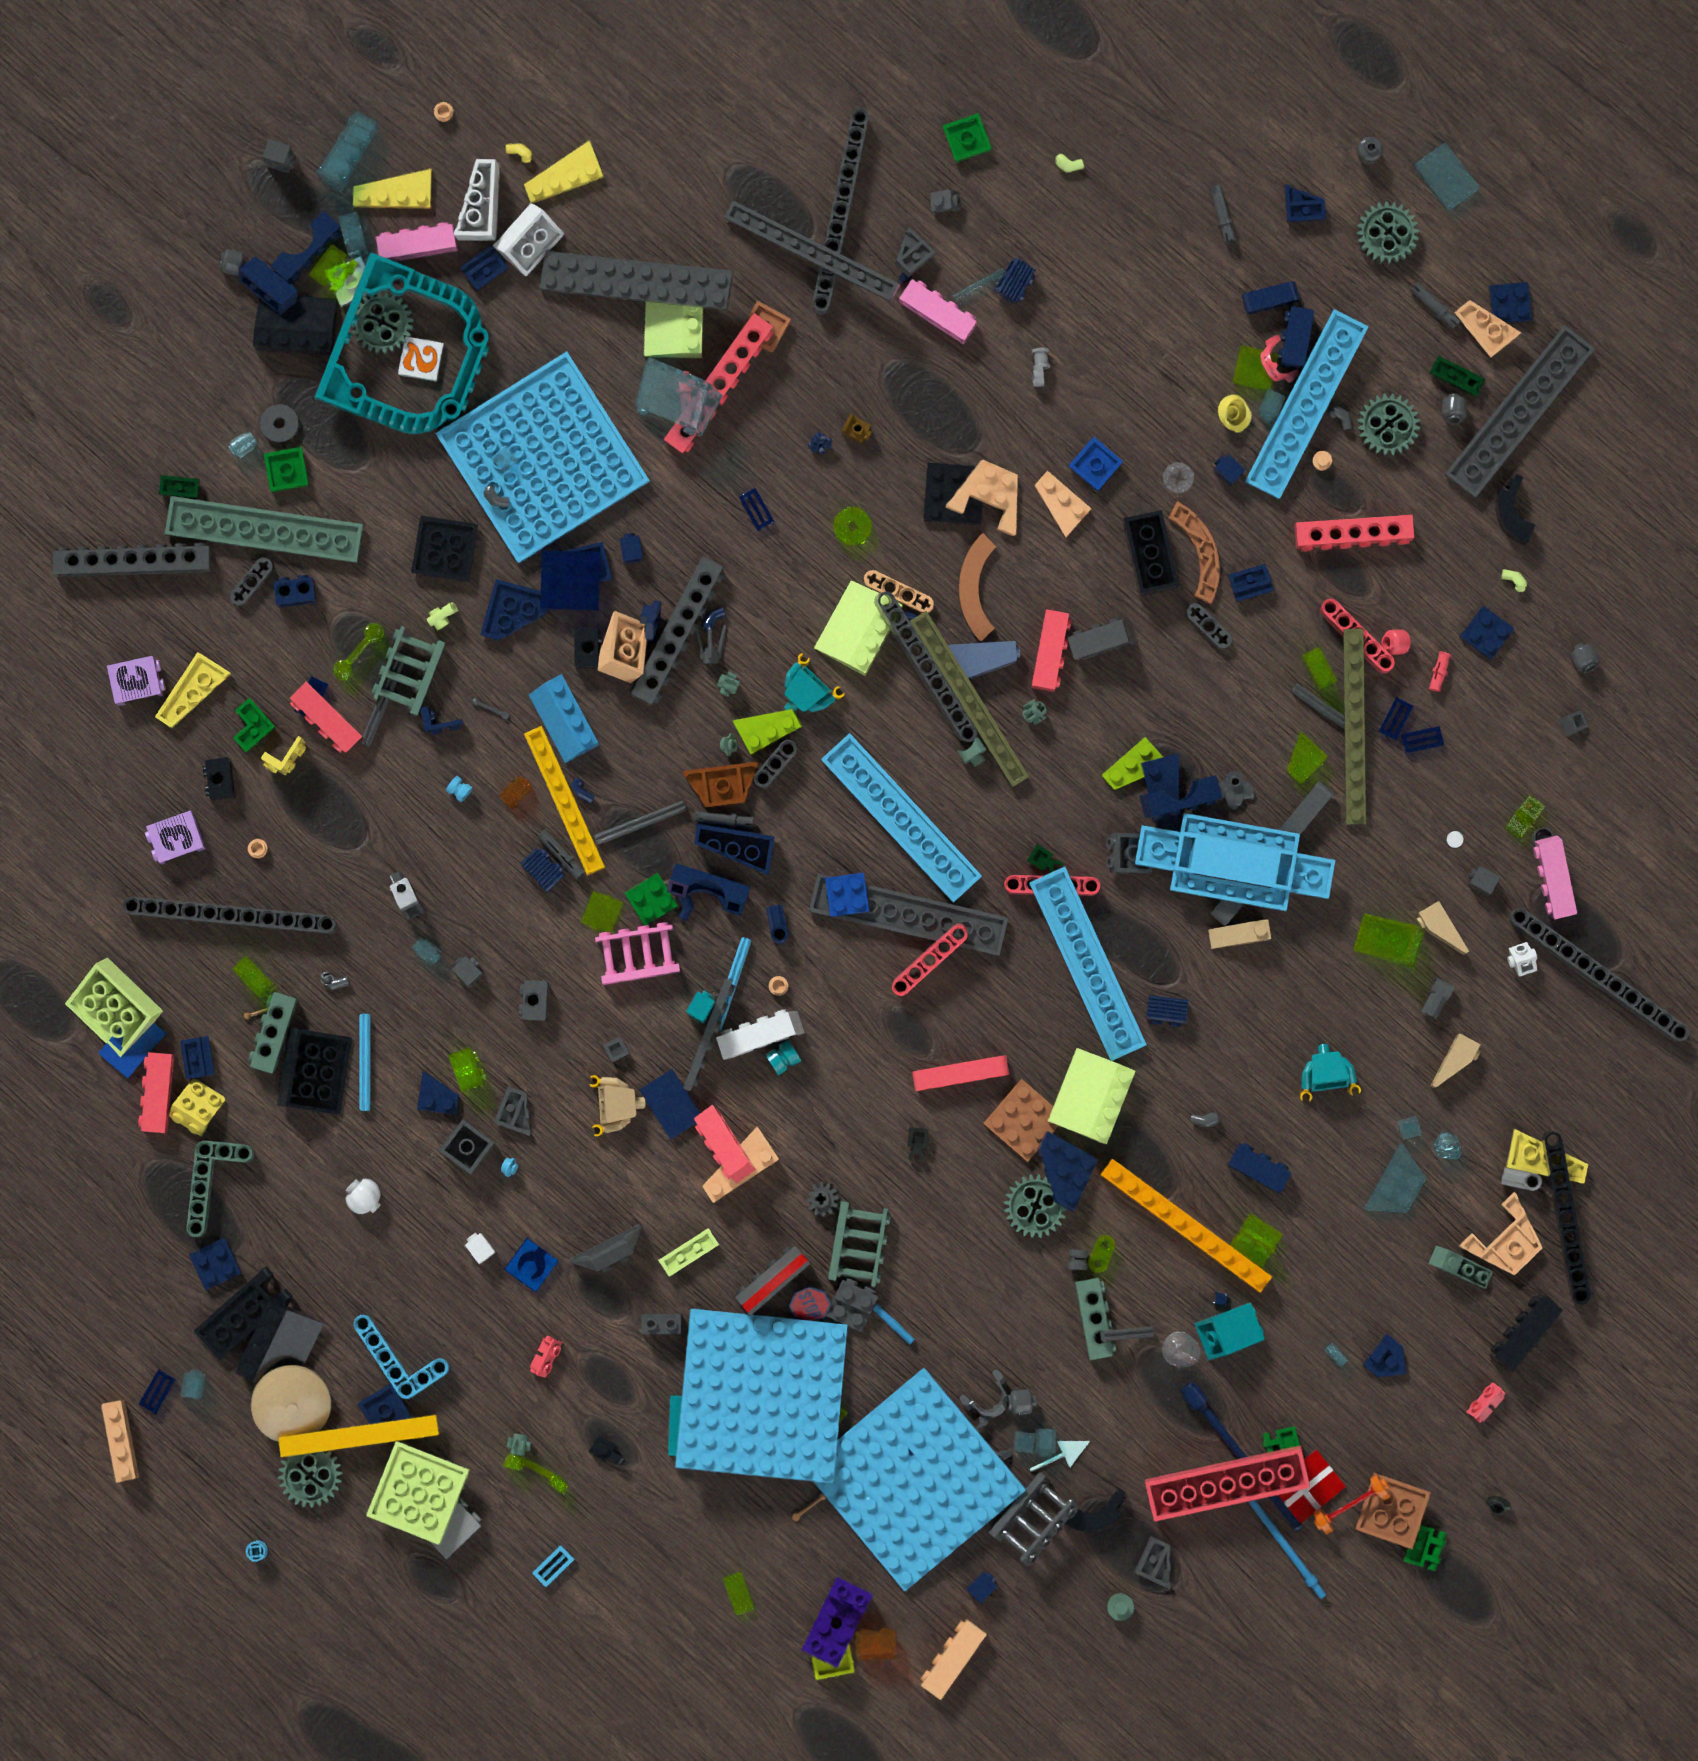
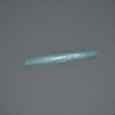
M1004 268L952 295L954 301L957 302L1003 276Z

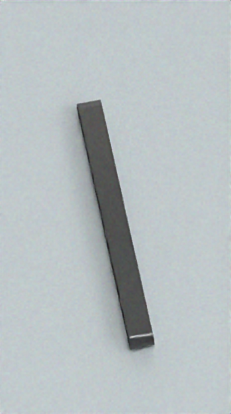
M857 108L851 114L824 244L827 248L830 245H836L838 247L836 252L839 254L842 253L868 127V112L863 108ZM858 115H862L865 118V120L863 122H857L855 120V117ZM859 134L861 139L854 141L851 139V136ZM850 152H854L857 154V158L849 159L847 155ZM851 171L854 175L851 178H846L843 173ZM843 189H846L850 192V194L846 197H843L839 194V192ZM838 208H844L846 213L838 215L835 211ZM839 226L842 232L835 234L832 232V228ZM821 267L813 297V310L816 314L824 315L829 312L837 275ZM828 282L831 286L829 289L824 290L820 287V284ZM818 301H825L827 305L825 308H818L816 303Z
M128 897L122 904L124 911L133 916L319 934H332L337 929V922L334 918L320 914L142 897ZM136 901V910L129 911V903ZM151 903L157 905L154 913L148 912V906ZM170 905L176 906V912L173 915L167 913ZM189 907H195L196 913L192 917L187 916V909ZM213 908L215 910V916L211 919H208L206 917L207 910ZM232 910L235 913V917L228 921L225 915L228 911ZM249 912L254 914L252 922L245 921V915ZM268 914H272L274 917L271 924H265L264 918ZM287 916L293 917V923L290 926L284 925V919ZM306 918H312L313 924L309 928L303 926ZM325 920L332 921V927L329 930L323 929V922Z
M1523 908L1515 909L1510 913L1509 922L1513 927L1674 1042H1681L1688 1038L1689 1029L1686 1025ZM1515 913H1521L1523 915V921L1521 923L1515 921ZM1532 924H1536L1539 927L1538 934L1531 932L1530 926ZM1547 936L1554 937L1555 944L1553 946L1547 944ZM1564 947H1568L1571 950L1570 957H1565L1562 954ZM1579 959L1586 960L1587 967L1585 969L1579 967ZM1596 970L1603 973L1601 981L1594 977ZM1612 982H1616L1619 985L1617 992L1611 990L1610 984ZM1628 993L1633 994L1635 997L1633 1004L1626 1000ZM1644 1005H1648L1651 1008L1649 1015L1643 1013L1642 1008ZM1660 1016L1665 1017L1667 1020L1665 1027L1660 1026L1658 1022ZM1676 1028H1680L1683 1031L1681 1038L1675 1036L1674 1031Z

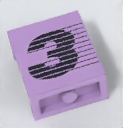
M154 656L107 666L113 698L117 706L125 705L127 701L149 696H164L165 683L159 676L161 665L160 661L156 660Z
M191 810L146 826L148 832H145L147 841L152 843L154 850H152L155 862L158 861L161 865L166 864L165 861L184 854L206 849L194 813Z

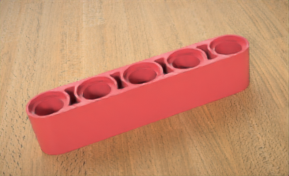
M1335 599L1325 600L1320 607L1321 615L1343 637V629H1363L1364 658L1379 673L1385 674L1390 672L1395 664L1394 658ZM1331 604L1335 611L1333 613L1326 612L1325 605ZM1340 618L1347 619V627L1340 626ZM1369 645L1373 646L1376 649V653L1373 655L1367 653L1366 647ZM1386 659L1390 664L1389 668L1381 667L1380 660Z
M1011 875L1006 878L1004 889L1009 894L1034 895L1033 890L1027 887V882L1043 876ZM1070 876L1071 880L1077 885L1076 891L1078 896H1094L1100 890V882L1094 877ZM1016 880L1018 888L1015 890L1010 889L1007 885L1008 881ZM1087 882H1094L1096 890L1093 892L1086 889Z
M955 924L894 979L892 984L893 992L896 995L903 996L915 987L966 940L968 935L966 926ZM955 929H962L964 936L956 938L953 932ZM947 942L950 945V949L942 951L939 948V944ZM927 955H932L936 961L933 964H927L924 958ZM918 968L921 971V975L916 978L912 977L910 970ZM903 981L907 987L905 990L900 991L896 988L895 984Z
M1006 1055L912 1072L915 1091L1010 1075Z

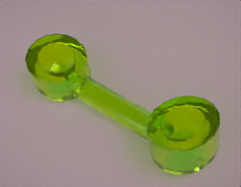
M377 623L367 625L364 630L365 637L346 660H339L334 664L333 672L338 680L346 681L351 678L353 662L370 642L377 643L383 639L384 631L381 625Z
M510 1453L502 1464L504 1467L521 1471L523 1466L549 1479V1484L563 1495H565L568 1489V1483L563 1477L522 1455Z

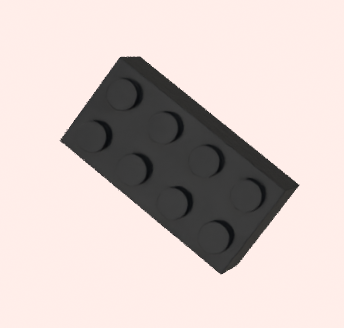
M1162 510L1124 518L1122 523L1139 597L1177 589L1179 584Z
M1534 1295L1527 1303L1529 1306L1527 1310L1521 1311L1516 1316L1515 1320L1517 1322L1514 1326H1509L1503 1332L1504 1338L1501 1342L1497 1341L1491 1347L1490 1351L1492 1353L1489 1356L1507 1371L1514 1372L1563 1311L1547 1296Z

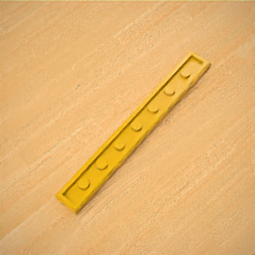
M540 726L524 733L587 876L604 869L603 861L543 727Z
M437 1415L278 1438L281 1457L435 1436L439 1435Z

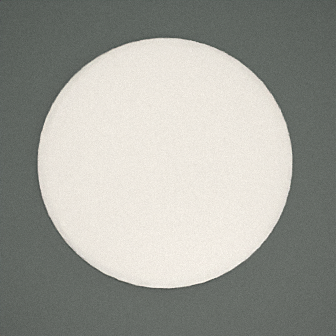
M1457 831L1449 833L1447 843L1453 848L1461 846L1463 843L1462 834Z

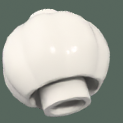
M355 1179L345 1190L348 1193L345 1197L347 1206L354 1213L364 1214L369 1211L374 1213L381 1205L379 1203L380 1189L373 1180L362 1179L359 1182Z

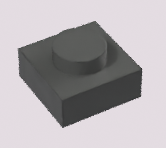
M620 1036L603 1045L612 1063L630 1054Z

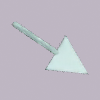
M1057 1441L1062 1453L1031 1468L1030 1472L1062 1457H1065L1069 1467H1071L1090 1441Z

